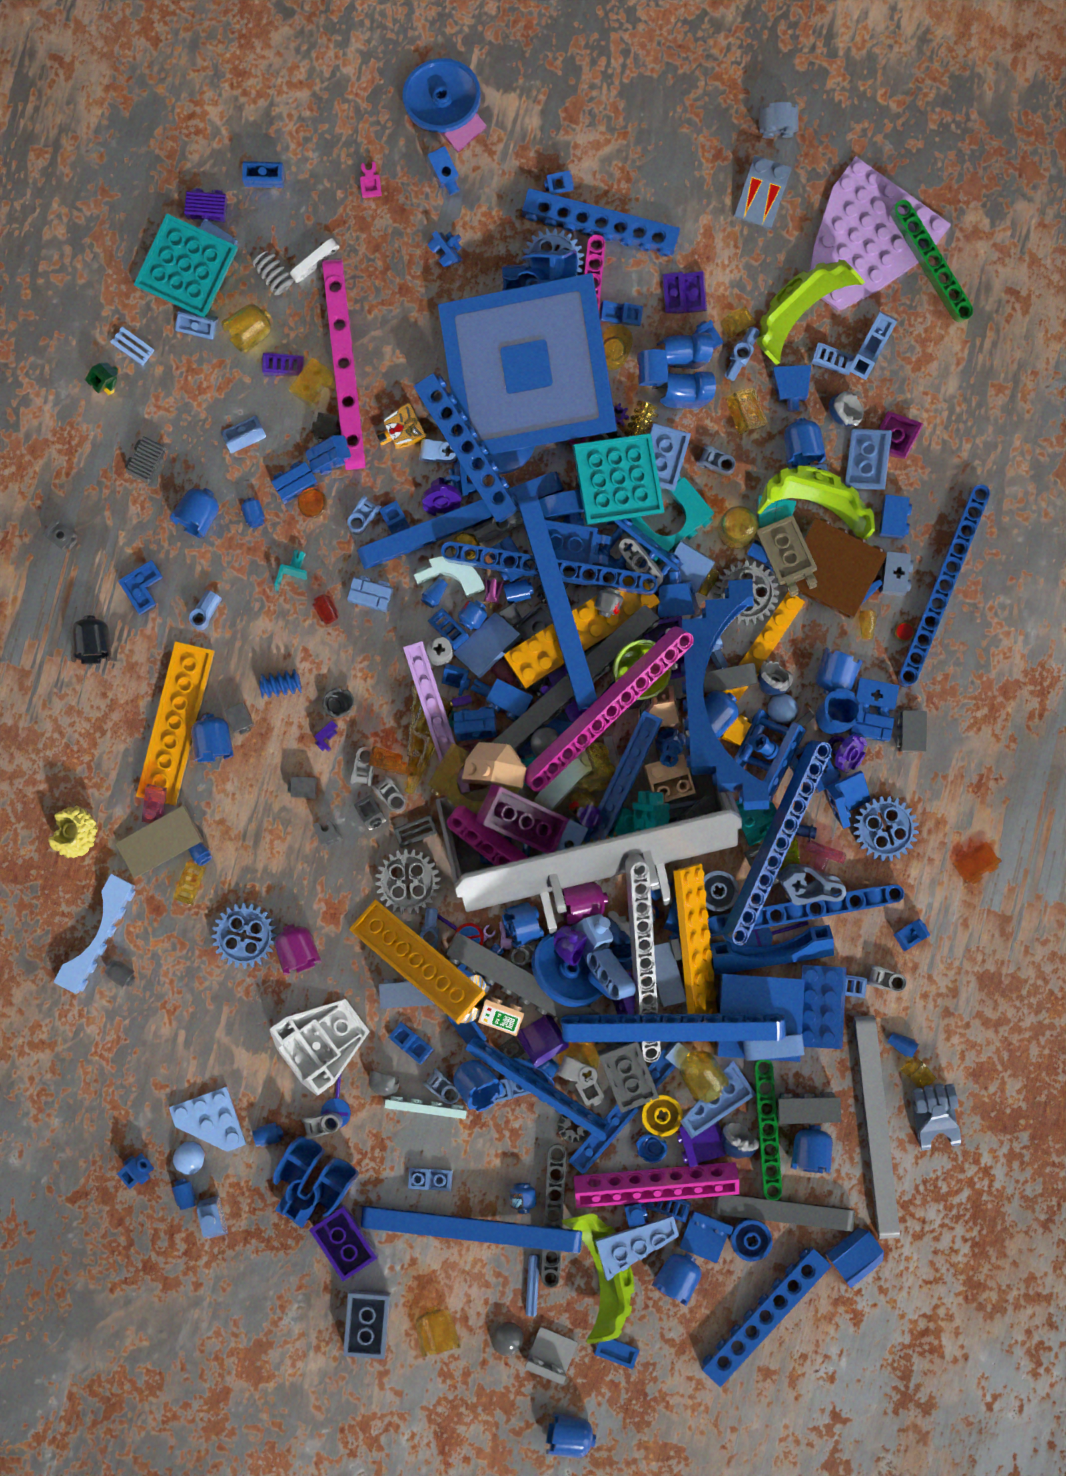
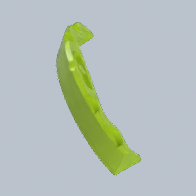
M838 259V262L828 264L824 262L818 263L814 269L807 273L802 271L791 279L769 303L771 308L767 315L762 316L760 321L762 326L760 335L757 337V345L778 366L787 335L796 321L810 306L837 289L852 285H863L865 281L845 260Z
M798 466L793 469L785 468L773 476L764 488L757 513L761 514L768 505L782 499H804L820 504L834 512L853 530L856 536L867 540L875 531L874 513L871 508L867 509L866 505L859 498V492L852 486L850 488L841 482V478L835 474L811 466Z
M595 1214L563 1219V1225L582 1231V1240L594 1259L599 1277V1311L595 1325L586 1339L587 1344L618 1338L622 1333L621 1328L626 1317L630 1316L632 1310L630 1300L631 1294L634 1293L633 1271L630 1265L629 1268L618 1272L607 1281L595 1243L596 1239L617 1232L612 1226H607L598 1219V1216Z

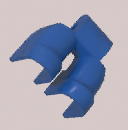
M575 250L534 251L523 256V260L530 257V266H503L502 291L530 286L532 281L545 283L576 276L578 270L577 252Z
M697 332L692 335L665 337L656 344V346L665 344V350L651 349L637 353L639 386L668 388L667 394L660 398V402L664 406L699 409L713 400L716 391V380L712 372L700 371L694 374L668 373V366H673V368L699 369L707 364L713 355V338L710 333Z
M299 1136L289 1145L273 1175L275 1185L280 1181L290 1184L275 1211L290 1218L301 1228L309 1221L318 1204L327 1209L323 1216H328L341 1203L359 1175L358 1170L350 1163L339 1158H333L323 1169L311 1193L308 1194L303 1191L302 1188L325 1153L324 1148L312 1139H306L305 1136Z

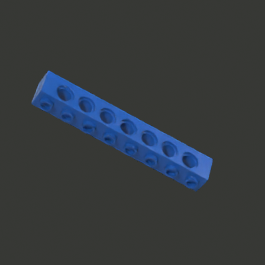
M528 188L522 209V217H525L528 221L536 222L538 220L550 227H555V225L561 226L566 231H580L583 235L589 237L600 235L605 241H618L621 245L627 247L631 245L637 246L640 250L646 252L650 250L656 251L659 255L665 257L674 255L680 232L679 227ZM541 206H546L549 208V210L547 212H541L539 211V208ZM565 211L568 215L566 217H560L558 216V212ZM579 216H584L587 220L585 222H579L576 218ZM597 221H603L606 225L604 227H598L595 223ZM616 226H622L625 230L623 232H617L614 228ZM635 231H641L644 235L642 237H636L633 233ZM654 236H660L662 238V241L655 242L652 238Z
M432 373L413 387L495 520L501 523L519 511L518 498L514 493L511 495L508 487H510L509 483L498 474L499 467L495 461H490L488 458V449L477 440L478 433L473 426L469 427L466 420L468 417L462 409L459 410L456 406L457 399L453 393H448L445 386H447L444 378L441 375L438 377V375ZM440 391L441 399L435 402L434 394ZM447 408L452 410V415L449 418L444 417V411ZM457 425L462 426V432L459 435L454 433ZM467 442H472L473 444L470 452L465 451V444ZM481 458L483 466L480 469H476L475 462ZM489 475H492L494 482L492 485L487 486L485 480ZM499 492L504 494V500L501 503L496 501V495Z
M812 1246L809 1249L805 1248L798 1257L800 1259L796 1264L791 1263L786 1268V1274L782 1279L778 1278L771 1285L773 1289L768 1294L764 1293L757 1300L758 1305L754 1309L750 1308L744 1314V1320L741 1324L736 1323L729 1331L730 1336L726 1340L723 1338L715 1346L717 1350L712 1355L708 1354L702 1360V1371L719 1387L731 1377L832 1266ZM804 1265H811V1272L804 1275L801 1273V1268ZM790 1280H796L798 1283L794 1290L787 1288ZM776 1295L784 1297L782 1304L775 1305L773 1303ZM763 1310L770 1312V1316L766 1320L759 1318L760 1312ZM750 1325L756 1327V1332L753 1335L745 1333L746 1328ZM734 1341H741L742 1347L739 1350L731 1348ZM720 1356L728 1357L726 1365L721 1366L717 1363Z

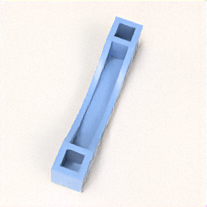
M114 874L109 876L101 891L103 916L96 937L82 954L62 965L54 983L73 993H79V991L85 989L88 983L86 978L89 972H94L98 964L95 962L97 957L102 955L107 947V944H105L108 937H112L116 931L115 923L125 914L126 908L124 906L135 895V885Z

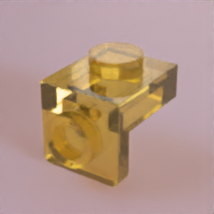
M747 307L731 312L721 321V325L730 339L739 332L756 324Z
M916 1056L908 1060L900 1069L917 1088H922V1091L924 1086L931 1085L937 1079L929 1068Z

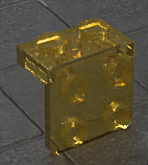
M592 742L585 751L594 774L577 782L580 790L588 789L589 792L608 788V784L616 771L615 766L610 762L609 750L602 742Z

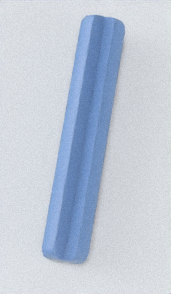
M536 1254L529 1255L526 1297L527 1316H536L540 1256Z

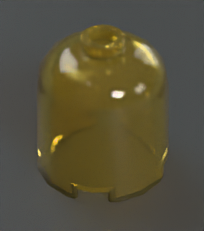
M249 304L222 320L221 326L224 332L228 330L232 338L229 340L239 352L245 354L270 334L271 323L269 319L271 316L265 308L261 309L257 305Z
M731 507L723 514L718 523L717 532L719 538L729 548L741 549L752 543L756 536L758 520L753 511L747 507Z
M704 1050L691 1052L680 1064V1075L695 1102H698V1100H703L704 1103L713 1101L722 1095L721 1090L725 1086H729L728 1077L710 1052Z
M437 1306L425 1308L426 1313L421 1314L415 1322L421 1357L428 1356L427 1352L429 1355L453 1350L454 1348H460L461 1345L452 1314L448 1310L437 1309Z

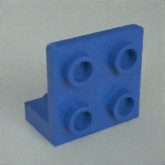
M858 771L826 786L833 814L843 829L851 826L849 821L851 814L849 811L871 801L862 771Z
M693 1210L679 1247L682 1250L717 1263L727 1236L732 1233L733 1226Z

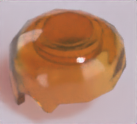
M318 488L303 490L298 497V509L305 517H319L327 509V498Z

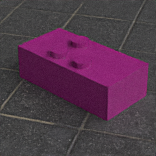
M492 783L475 821L549 854L555 852L570 819Z

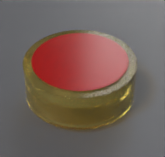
M901 622L894 629V636L900 642L910 641L915 634L913 625L908 622Z

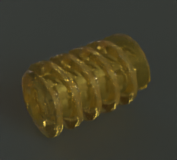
M638 401L637 406L639 408L634 409L635 415L631 416L632 422H629L627 425L629 429H626L624 432L626 437L646 434V431L650 432L651 428L648 425L656 423L651 418H658L659 415L655 412L658 408L648 402Z

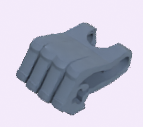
M788 864L787 867L777 873L780 884H782L788 899L794 905H802L819 900L838 902L843 900L846 895L845 886L836 875L819 872L809 864ZM805 872L811 873L816 880L807 884L804 879ZM839 889H841V892H840L839 895H837V896L832 895V894L838 893V892H839Z
M943 1084L934 1085V1090L932 1085L924 1086L923 1091L922 1088L913 1089L911 1101L918 1143L921 1150H930L931 1141L938 1133H944L952 1147L961 1145L960 1128L955 1115V1108H959L954 1084H946L945 1088Z

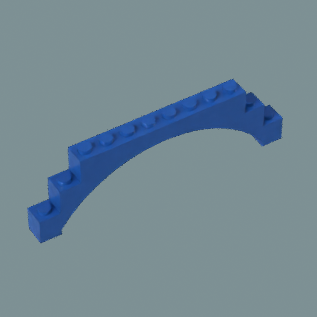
M752 579L728 580V588H724L725 599L705 600V607L702 608V618L682 619V627H680L693 636L692 646L681 656L685 660V663H681V675L686 676V681H682V694L687 693V700H683V710L688 712V718H684L685 730H689V737H685L686 749H690V755L686 756L687 768H691L692 775L712 774L713 785H717L718 793L739 791V803H744V810L769 809L768 781H760L731 757L717 738L705 708L703 688L710 655L727 626L748 606H754Z

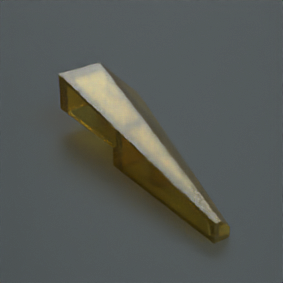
M416 687L412 688L413 705L410 708L412 719L411 725H409L407 750L409 761L408 768H406L407 787L405 792L409 794H414L435 748ZM441 696L447 718H449L453 709L452 702Z

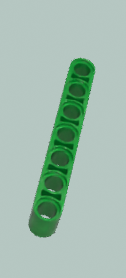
M907 200L898 201L890 210L893 221L953 320L964 322L973 315L974 309L911 203ZM898 206H901V207L904 208V210H905V214H904V215H902V214H900V213L898 212V210H897V207H898ZM908 223L915 226V232L908 229ZM918 240L925 243V249L919 247ZM929 257L935 260V266L929 264ZM939 274H942V275L945 276V279H946L945 283H942V282L939 280V278H938V275H939ZM949 291L955 293V300L949 297ZM959 308L965 310V317L959 314Z
M756 1060L753 1065L758 1141L760 1143L759 1156L762 1192L767 1199L775 1201L782 1195L774 1069L770 1060ZM761 1062L768 1064V1070L765 1073H760L758 1070V1065ZM764 1082L770 1085V1090L767 1093H761L759 1089L760 1085ZM764 1103H770L771 1111L767 1114H763L761 1111V1106ZM767 1123L773 1126L770 1134H764L762 1130L763 1126ZM767 1144H773L774 1152L770 1155L764 1153V1147ZM770 1164L776 1168L773 1175H767L765 1172L766 1167ZM771 1185L777 1187V1193L773 1196L767 1194V1188Z

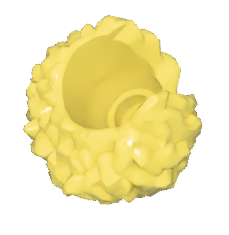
M75 806L67 807L54 815L56 817V824L60 829L56 830L53 836L48 839L51 848L59 851V854L64 855L66 858L85 855L89 848L94 846L93 842L98 831V827L95 826L96 822L91 817V814L87 813L86 809Z

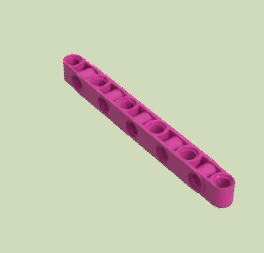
M342 259L325 260L322 263L341 435L345 436L346 441L351 437L358 439L355 445H347L351 458L345 460V469L366 468L343 261ZM338 284L341 287L338 291H332L330 289L331 286ZM339 322L345 324L342 329H336L335 325ZM341 361L349 362L346 368L339 367ZM346 399L353 400L351 406H344L343 402Z

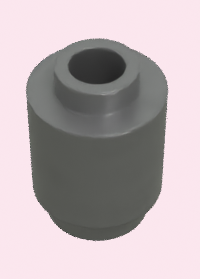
M113 960L105 970L108 978L123 989L126 986L130 987L136 979L134 976L135 971L120 961Z

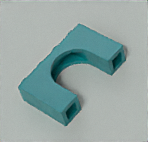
M685 477L677 482L675 491H668V494L681 508L685 517L684 527L677 534L672 536L658 535L651 530L641 517L632 518L633 524L668 552H675L680 541H684L686 538L691 540L698 534L696 530L701 526L705 528L713 522L712 517L715 514ZM627 531L624 532L628 537H633ZM640 543V545L648 554L650 550L642 543ZM657 555L653 559L654 563L658 565L664 562Z

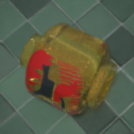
M577 791L570 798L572 802L569 805V809L581 820L577 816L580 807L586 808L587 804L598 808L599 803L588 791L582 793Z

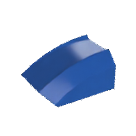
M862 1228L855 1229L824 1252L850 1288L872 1272L883 1261L884 1257L883 1249L870 1231Z

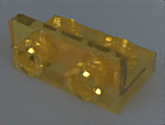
M754 387L737 391L726 399L728 409L731 411L735 427L740 435L748 430L764 427L768 424Z

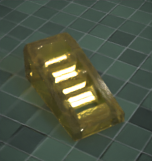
M187 861L173 899L194 906L207 867ZM191 868L200 871V873L196 875L188 871ZM186 877L195 878L197 881L196 883L188 881ZM184 884L193 886V890L184 888ZM181 892L191 894L190 898L182 896Z

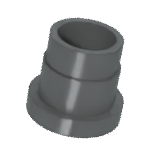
M515 602L498 613L511 626L522 619L516 609L517 605Z

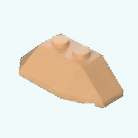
M479 742L466 759L462 782L480 785H492L493 783L497 786L522 788L526 767L521 763L511 745Z

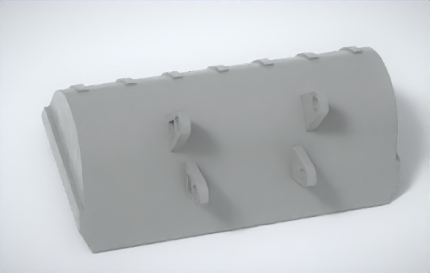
M686 716L682 717V732L685 737H689V730H685L684 718H688ZM611 735L603 737L605 759L598 760L600 762L599 765L568 793L564 800L552 810L553 812L570 819L572 816L576 817L569 809V805L573 801H577L580 805L576 809L577 812H579L580 807L586 808L587 804L599 807L623 754H618ZM655 739L623 805L624 808L635 811L632 803L638 802V791L650 790L643 767L660 761L662 754L656 748ZM686 744L683 745V751L678 754V756L684 754L685 759L686 756L690 755V749H686ZM533 754L526 755V756H525V759L528 758V757H534V756H533ZM688 768L696 793L664 803L672 805L700 800L705 795L712 794L716 813L561 851L556 849L555 852L542 855V851L531 847L529 859L494 866L482 864L480 862L481 854L454 833L447 825L448 818L458 806H465L478 815L491 785H487L486 788L462 793L455 774H448L446 779L449 797L436 800L457 897H462L466 912L540 894L549 933L557 932V927L548 892L553 891L558 913L566 912L561 889L625 874L626 860L633 854L641 855L648 865L651 890L660 889L663 904H672L664 864L737 846V829L741 828V817L732 792L718 793L717 785H713L712 774L692 775L691 768ZM523 785L522 788L500 786L536 803L534 799L540 792L534 791L526 785ZM512 838L511 843L522 851L523 843ZM571 840L567 841L568 846L572 847L574 845Z

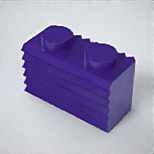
M193 188L192 191H186L184 214L187 219H207L208 221L225 222L228 198L220 190H212L209 193L199 188Z

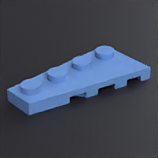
M734 1061L730 1062L680 1121L691 1139L756 1095Z
M670 1215L596 1239L595 1243L606 1280H610L618 1272L626 1270L634 1262L642 1260L655 1249L658 1250L677 1238L679 1234L674 1216Z

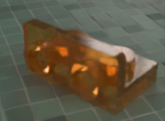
M377 746L372 747L369 766L398 775L413 776L414 768L408 767L407 762L402 761L403 755Z
M986 841L952 864L965 884L970 882L975 884L983 879L981 875L988 871L990 874L999 868L998 864L1002 860L997 858Z

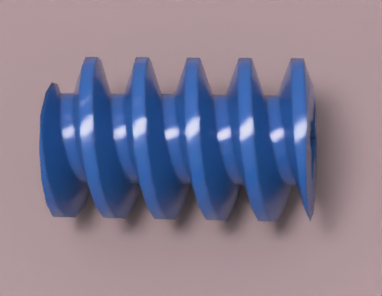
M295 669L292 670V675L285 670L284 676H281L280 672L277 671L275 678L271 672L268 675V679L265 678L264 674H261L259 684L262 699H264L265 693L268 698H271L273 692L276 697H279L281 690L285 696L288 694V689H290L292 694H295L296 688L302 693L300 675Z

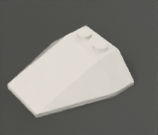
M346 999L286 1017L269 1029L278 1052L300 1082L317 1096L335 1083L370 1032Z

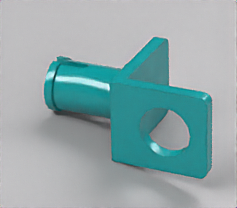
M294 550L290 565H280L274 584L275 591H279L284 574L307 580V571L301 569L306 555L304 552L300 551L298 554V550Z

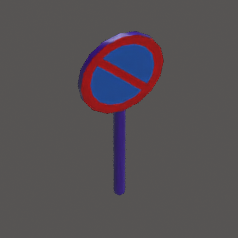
M437 914L439 920L456 931L455 934L458 932L482 946L484 934L478 925L465 923L456 927Z

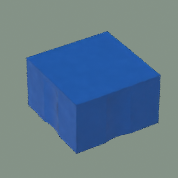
M719 974L718 1014L779 1013L785 1016L786 1035L802 1034L805 979ZM715 1041L714 1055L718 1057L745 1058L743 1041ZM801 1056L762 1060L800 1062Z

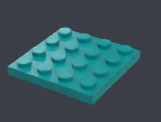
M166 213L134 286L205 318L235 257L238 246Z
M651 433L574 444L572 446L586 525L664 513Z

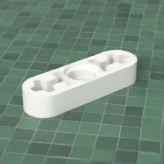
M333 238L327 240L298 264L289 275L296 283L301 282L318 268L322 261L330 258L339 249V245Z

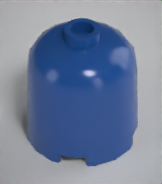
M798 418L786 427L784 444L787 465L792 464V467L808 466L811 462L818 461V464L825 461L826 453L822 432L816 422L806 420V418Z
M199 488L188 490L170 515V520L175 525L178 523L183 525L186 533L197 538L201 536L204 538L219 511V504L215 497H213L214 493L207 488L203 490Z
M825 647L816 673V683L820 688L824 689L823 694L826 695L836 689H847L850 691L863 661L858 659L857 662L852 661L853 656L837 650L833 654L830 653V648Z
M836 689L830 692L820 703L815 717L818 727L823 732L829 735H839L849 730L860 720L863 713L862 703H859L852 691Z
M715 690L704 698L710 724L719 739L738 718L739 709L735 703L737 699L730 692L726 694Z
M214 714L202 715V719L197 720L192 725L191 739L194 761L215 762V757L223 756L225 760L234 756L229 726L224 719L214 717Z
M481 1060L466 1061L454 1073V1086L470 1110L484 1111L495 1104L493 1100L498 1095L502 1096L504 1089L502 1083Z
M809 1125V1129L799 1130L794 1139L790 1169L797 1170L798 1166L804 1172L823 1174L824 1170V1172L830 1174L833 1147L831 1135L826 1131H822L821 1126Z
M685 1253L684 1256L680 1254L669 1256L651 1286L656 1287L660 1292L687 1306L702 1275L700 1267L695 1263L696 1258L688 1253Z
M557 1412L552 1413L554 1422L549 1423L546 1443L550 1444V1449H547L546 1453L548 1455L570 1458L585 1457L590 1448L594 1447L596 1443V1434H593L590 1422L576 1416Z

